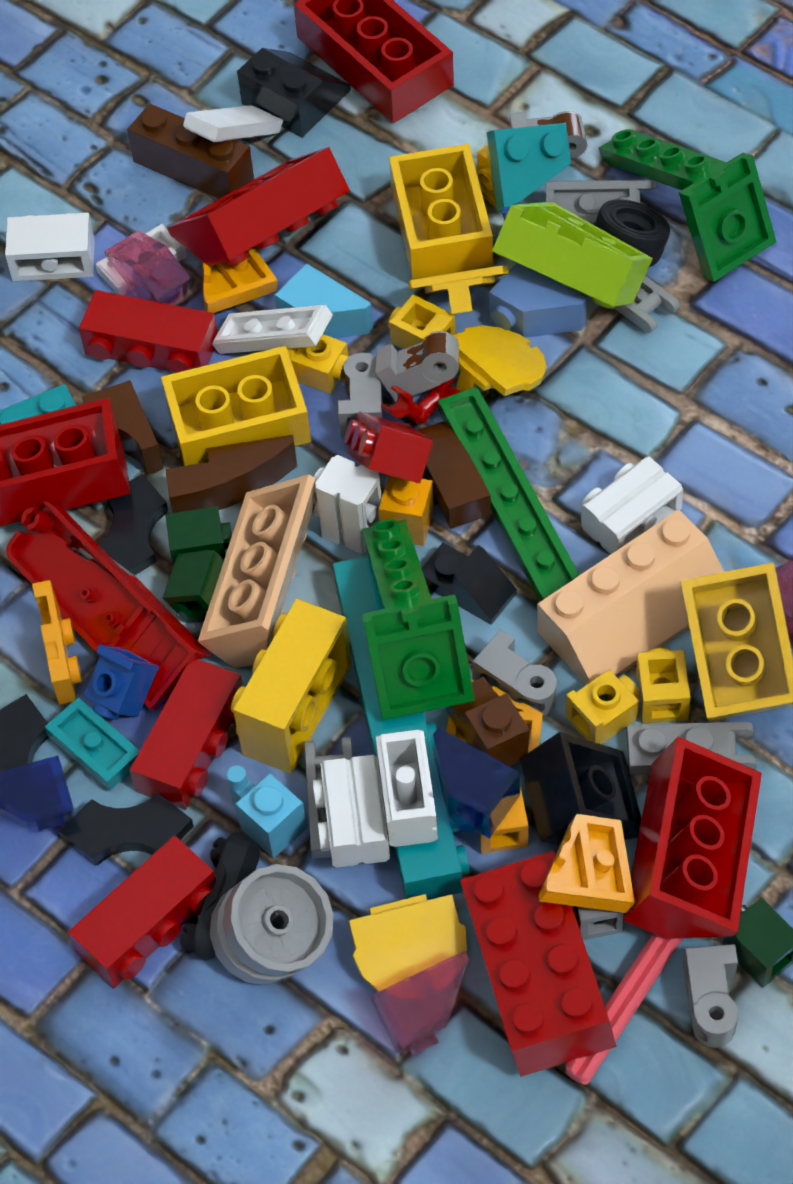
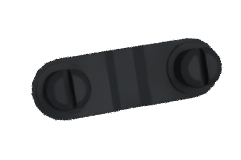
M240 832L232 833L227 839L220 837L213 843L212 846L215 849L210 851V859L216 867L215 874L217 878L213 891L205 899L198 922H188L183 928L185 934L180 936V944L186 953L195 952L200 959L205 961L216 957L210 938L211 914L220 897L254 872L259 861V846Z

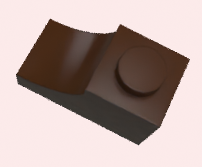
M131 380L82 396L84 404L110 398L124 454L138 461L147 474L163 469L158 443Z
M482 677L472 682L475 701L445 707L487 777L520 762V758L528 753L529 728L508 694L499 696L489 685L485 677Z

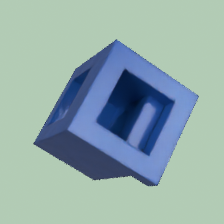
M99 644L96 653L100 654V657L84 696L95 701L92 707L93 711L113 720H117L119 714L138 717L159 666L125 648Z

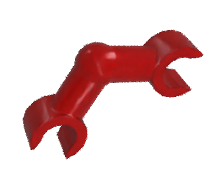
M454 378L441 383L439 386L429 389V393L417 404L413 401L410 393L398 386H392L390 388L398 394L396 403L391 407L381 404V407L395 418L405 416L411 419L413 423L420 425L424 424L429 416L438 408V400L460 393V390L450 385L454 381Z

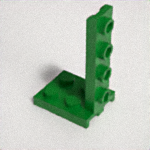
M632 129L615 133L612 136V140L598 148L602 159L607 164L681 190L678 193L705 279L712 282L717 281L777 242L752 155L742 152L730 161L724 162Z
M386 519L376 522L372 527L363 528L366 550L383 606L382 610L362 613L382 719L388 720L475 701L459 607L455 594L431 599L406 520Z

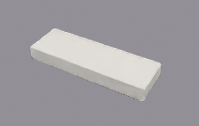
M248 105L187 112L183 126L185 129L212 142H221L280 133L283 119L255 106Z
M326 305L230 313L213 340L212 345L219 354L262 351L285 345L287 348L316 346L333 314Z

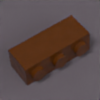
M149 103L127 129L133 162L219 199L254 179L249 145L237 140L212 142L185 129L183 126L185 118Z

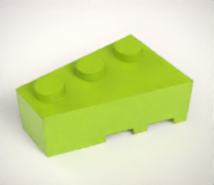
M554 202L511 205L492 250L501 256L591 296L595 303L609 309H614L615 306L634 303L653 259Z

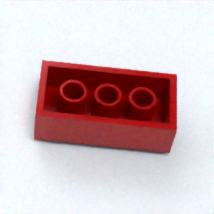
M299 0L293 4L297 38L393 124L454 86L453 51L394 0Z
M554 850L460 880L520 1077L617 1047L572 906L539 901V893L555 858Z

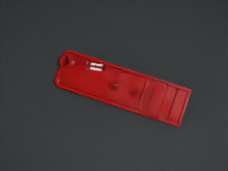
M44 501L43 503L46 506L42 510H39V507L36 506L27 508L21 516V523L23 526H27V530L25 532L17 531L7 544L6 555L8 559L31 584L51 581L60 614L64 619H71L72 627L95 651H97L99 644L125 648L159 666L144 701V704L150 710L156 711L174 689L186 665L195 658H209L211 656L210 652L198 642L186 627L136 576L113 560L61 506ZM73 547V548H74L75 550H77L79 553H81V554L84 555L86 558H88L89 561H87L86 559H84L82 556H80L78 553H76L75 551H73L71 548Z

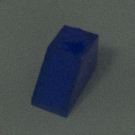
M438 727L433 734L434 752L448 814L453 822L464 831L469 833L477 831L490 839L520 796V772Z
M58 755L0 772V815L26 829L37 826L39 832L50 831L66 825L64 817L71 816L74 807Z

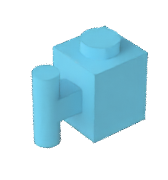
M235 765L229 768L227 778L232 801L237 809L240 828L274 859L307 829L303 802L270 773L255 786L247 779L246 771L242 766Z

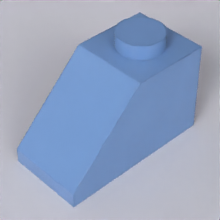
M516 263L509 270V274H506L489 291V318L498 327L518 333L523 337L581 331L586 326L587 298L539 272Z

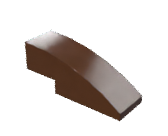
M444 421L418 429L417 431L433 440L422 479L432 480L433 502L435 505L439 504L449 528L451 529L490 516L491 495L471 457L452 429Z
M293 435L207 448L209 462L165 469L172 513L218 506L219 510L242 502L246 492L275 484L297 467Z

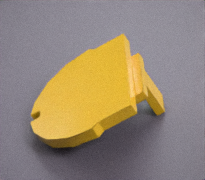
M500 265L408 281L409 289H424L425 294L448 291L451 314L473 311L469 288L495 283V277L509 274L508 265Z
M483 325L467 327L463 332L454 334L459 343L458 369L460 370L456 389L460 390V392L479 386L483 391L493 388L503 396H507L521 390L530 391L541 384L547 369L545 356L537 346L531 348V341L522 335L501 327Z
M426 894L372 907L369 908L370 915L348 921L355 947L352 958L361 977L379 993L398 1000H419L417 990L425 988L427 997L445 989L461 969L467 951L466 926L459 922L452 894L427 900Z

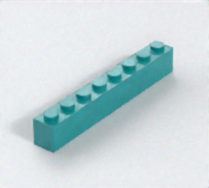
M367 556L333 563L337 595L342 616L347 619L350 653L373 755L378 759L376 737L381 734L412 730L424 731L436 812L438 840L430 843L394 846L405 899L426 894L428 900L462 893L463 888L460 880L462 879V874L470 873L465 846H455L452 832L459 831V822L454 803L445 804L443 791L450 790L445 763L435 762L433 750L440 749L435 722L426 723L424 712L388 720L382 719L362 619V613L383 609L370 560Z

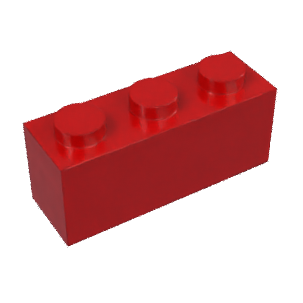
M95 290L79 326V332L84 352L87 355H92L101 360L112 359L127 362L141 368L152 367L178 373L209 364L215 349L212 343L217 335L215 316L212 312Z
M359 411L357 420L351 419L346 429L344 445L349 446L347 453L369 470L421 483L433 440L409 425Z
M196 658L186 665L130 768L136 792L151 798L159 793L173 805L183 810L187 809L193 796L198 797L202 793L208 778L207 769L214 757L219 758L222 755L228 740L227 731L233 720H235L234 713L231 711V705L235 693L243 686L241 674Z
M174 835L68 931L74 951L113 989L124 979H132L141 971L146 958L158 947H165L173 942L180 933L181 926L194 914L199 915L201 913L205 899L213 891L216 882L214 870Z

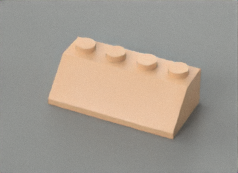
M310 474L246 492L198 639L201 645L233 669L253 665L260 650H267L274 638V627L279 616L284 611V602L291 580L295 575L296 563L302 544L306 539L307 528L312 515L315 478Z
M678 509L537 604V633L585 685L609 669L618 678L637 665V653L661 648L690 628L681 580L721 573L724 570L708 538Z

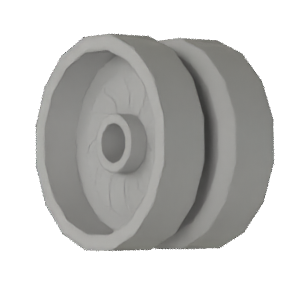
M274 864L256 869L220 897L211 914L210 938L215 955L229 973L246 983L270 985L287 980L297 972L308 967L324 953L332 937L334 914L327 893L314 877L297 867Z

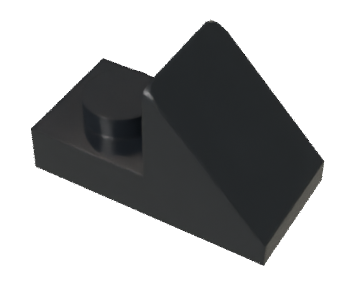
M443 542L422 567L428 589L442 597L455 594L459 607L490 625L494 623L517 594L515 586L484 548L479 545L476 546L469 556H466Z

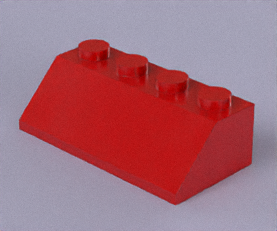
M330 147L278 165L167 227V230L171 237L206 265L212 266L225 262L227 268L249 258L247 250L256 246L257 250H260L279 241L280 238L277 233L285 228L289 233L307 225L310 222L307 216L311 213L316 212L317 216L338 207L337 198L350 192V189Z
M110 398L0 425V526L21 521V516L27 508L36 506L39 507V510H42L46 506L43 503L44 501L57 504L64 510L131 494L127 462Z
M678 736L660 754L651 766L631 872L635 903L627 913H624L622 921L665 939L734 936L738 932L761 783V772Z

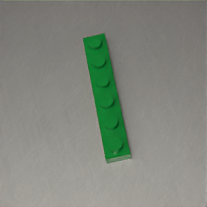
M476 386L438 400V411L442 419L461 441L480 473L491 495V511L539 602H541L580 574L478 387Z

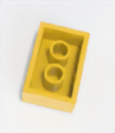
M463 144L390 156L391 191L412 280L493 267V235L470 145Z
M286 345L161 377L167 409L184 466L209 462L207 448L287 435H293L295 446L311 442L307 408Z
M774 562L681 580L707 719L710 722L793 707V654Z
M297 598L289 612H283L279 616L274 627L272 642L267 650L262 649L258 653L253 664L251 679L246 687L241 686L237 690L231 705L242 755L291 775L305 751V741L312 739L352 665L346 617Z

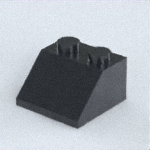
M261 48L237 71L242 105L255 106L283 119L282 127L301 138L351 91L350 84L287 51Z
M558 732L520 758L525 777V787L529 793L535 817V827L541 842L560 846L566 830L576 814L621 820L624 840L638 838L642 818L623 751Z

